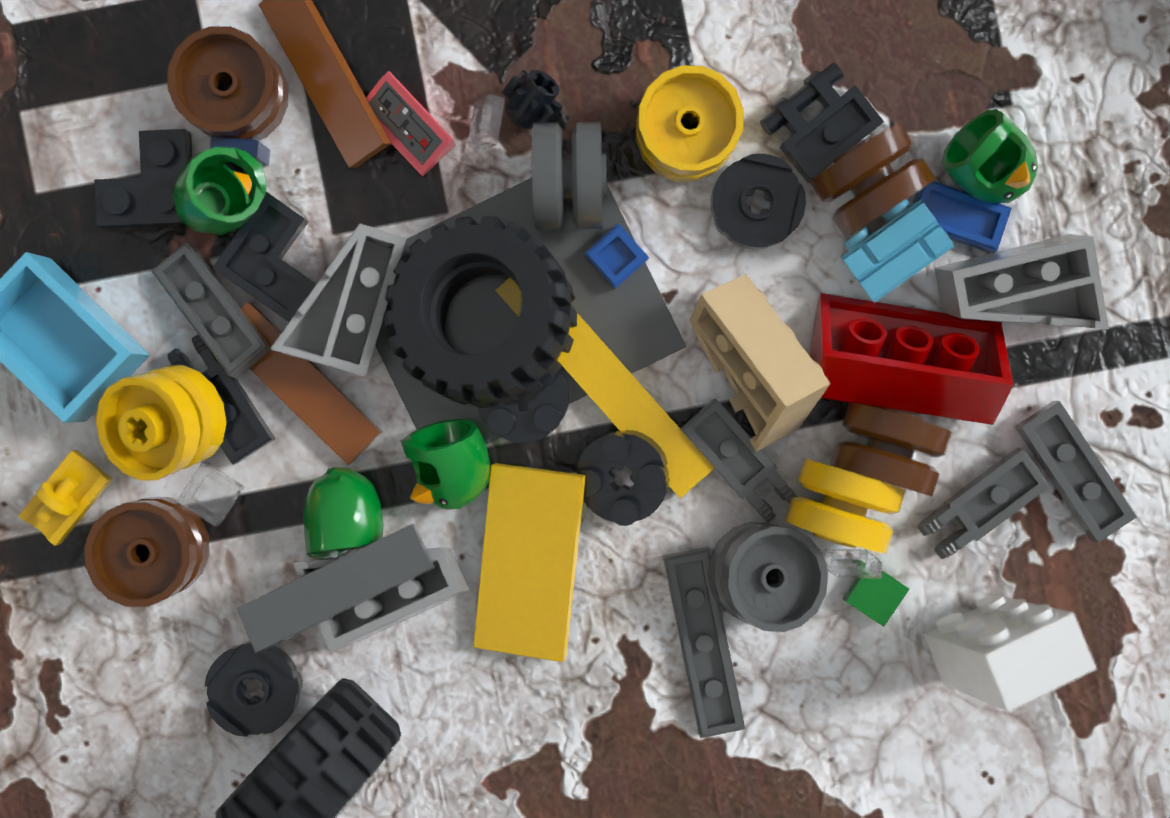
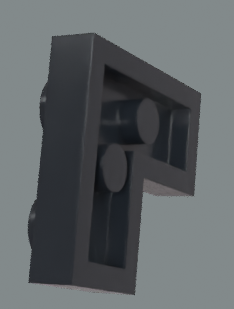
M186 129L139 131L141 177L94 180L96 224L103 229L185 225L178 218L172 191L182 167L192 159L191 132Z
M266 192L257 211L241 226L213 266V269L290 322L317 283L282 258L309 221Z

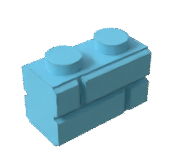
M905 199L882 215L887 223L872 234L865 227L843 243L848 251L840 257L874 303L955 246L922 200H917L911 205Z

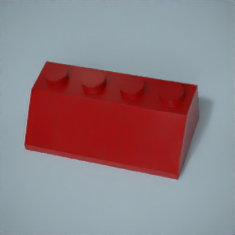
M820 293L809 356L820 365L824 376L831 383L821 398L994 425L1014 386L1002 322L964 319L943 312L881 302L874 303L873 301Z

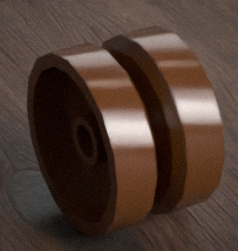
M209 26L190 34L175 49L168 66V91L175 108L193 126L209 137L216 136L260 141L267 138L281 124L288 107V83L281 67L250 34L231 26Z
M900 122L873 138L869 136L834 159L833 165L810 181L822 202H832L849 190L854 194L855 197L836 209L833 215V220L844 237L851 235L936 180L935 175L924 158H915L899 169L893 170L890 164L907 153L913 144V141Z
M849 402L842 425L848 432L869 439L868 446L850 441L838 442L830 466L933 497L940 475L939 472L931 465L912 460L914 453L934 458L945 456L952 432L923 421V418L899 410L881 406L876 408Z
M147 497L127 502L106 511L91 527L84 545L85 568L93 585L108 600L126 607H149L189 588L202 575L209 558V534L201 517L186 503L170 497Z

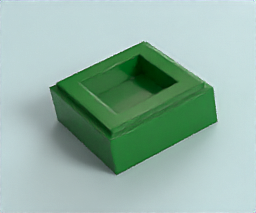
M867 561L843 597V600L885 627L909 591V588Z

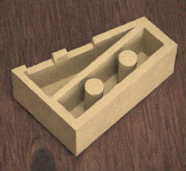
M746 274L701 294L689 321L715 373L723 370L736 394L729 401L735 412L744 410L756 434L749 440L755 452L798 430L831 383L824 376L820 365L811 359L797 341L792 329L784 324L770 306L765 294L760 289H757Z

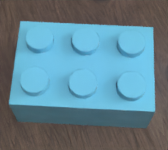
M26 252L0 278V362L63 423L87 422L97 411L98 403L106 389L120 379L131 376L151 356L51 258Z

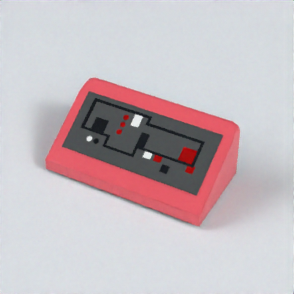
M390 71L381 77L366 97L391 144L422 177L456 146L451 136Z

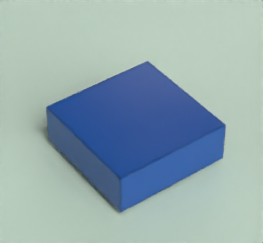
M619 223L584 253L586 259L614 290L649 260L648 255Z

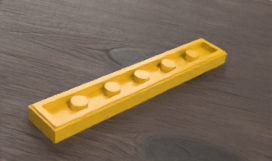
M509 277L495 291L519 317L521 311V292L515 281ZM577 313V326L569 329V335L574 339L570 353L561 352L557 361L619 431L633 430L641 432L652 438L662 448L668 462L666 466L669 472L668 479L670 478L669 487L681 499L715 467Z

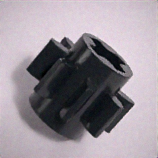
M522 70L518 77L512 76L502 91V94L510 99L505 105L508 117L516 125L525 129H532L533 123H552L563 108L559 102L555 101L560 92L558 84L551 76L540 70H531L529 74Z

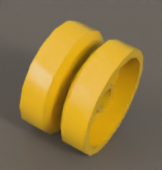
M682 65L662 73L648 86L638 110L636 143L642 159L656 174L674 182H696L713 175L727 162L743 131L744 108L736 88L722 74L704 66ZM681 120H689L690 126L696 125L697 128L688 130L682 126Z
M173 365L125 377L109 386L98 403L96 426L99 441L107 457L120 471L140 481H156L212 457L223 442L226 417L224 404L215 386L204 375L184 365Z
M804 458L797 481L802 487L824 494L822 502L803 496L792 498L785 521L813 532L812 535L839 545L856 548L857 546L886 554L893 529L885 522L866 516L869 508L889 515L899 513L906 489Z

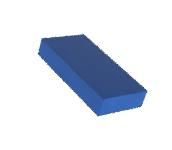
M934 181L916 192L913 203L917 200H922L951 240L989 253L998 251L1012 209L1011 207L999 203L982 202L964 191Z

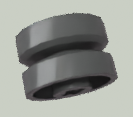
M577 122L572 129V153H564L563 131L558 123H533L532 194L536 230H560L565 222V200L573 199V220L578 229H603L602 198H607L606 153H601V122Z
M749 522L732 528L718 540L709 558L708 582L713 598L727 614L763 631L786 632L803 626L818 612L827 593L828 570L823 553L810 537L790 527Z

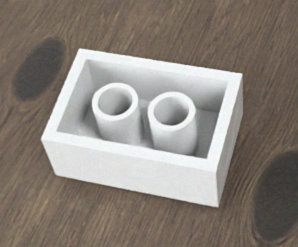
M994 594L982 598L976 603V609L964 615L962 613H953L944 616L936 621V628L923 633L944 685L1008 712L1097 669L1073 612L1051 608L1048 604L1038 605L1029 603L1025 599L1007 598L1003 594Z

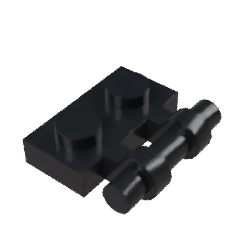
M831 63L821 72L814 71L804 79L803 87L788 99L781 97L771 106L772 111L760 120L761 127L770 136L782 126L788 128L792 133V136L783 142L779 148L807 183L833 164L834 159L859 143L884 122L856 85L840 97L832 86L839 82L844 75L835 63ZM817 100L823 105L825 110L807 123L800 112Z

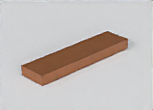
M263 0L258 4L348 167H359L389 146L391 142L313 1Z
M247 302L242 307V310L272 348L282 332L253 303ZM271 350L249 368L347 465H351L383 432L312 361Z

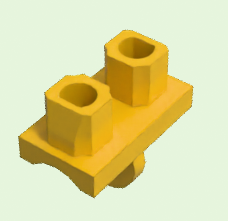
M71 450L48 480L42 483L36 490L35 496L18 517L37 528L54 546L60 545L112 482L113 478L80 451Z

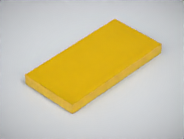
M499 463L491 465L473 648L562 663L567 658L586 475Z

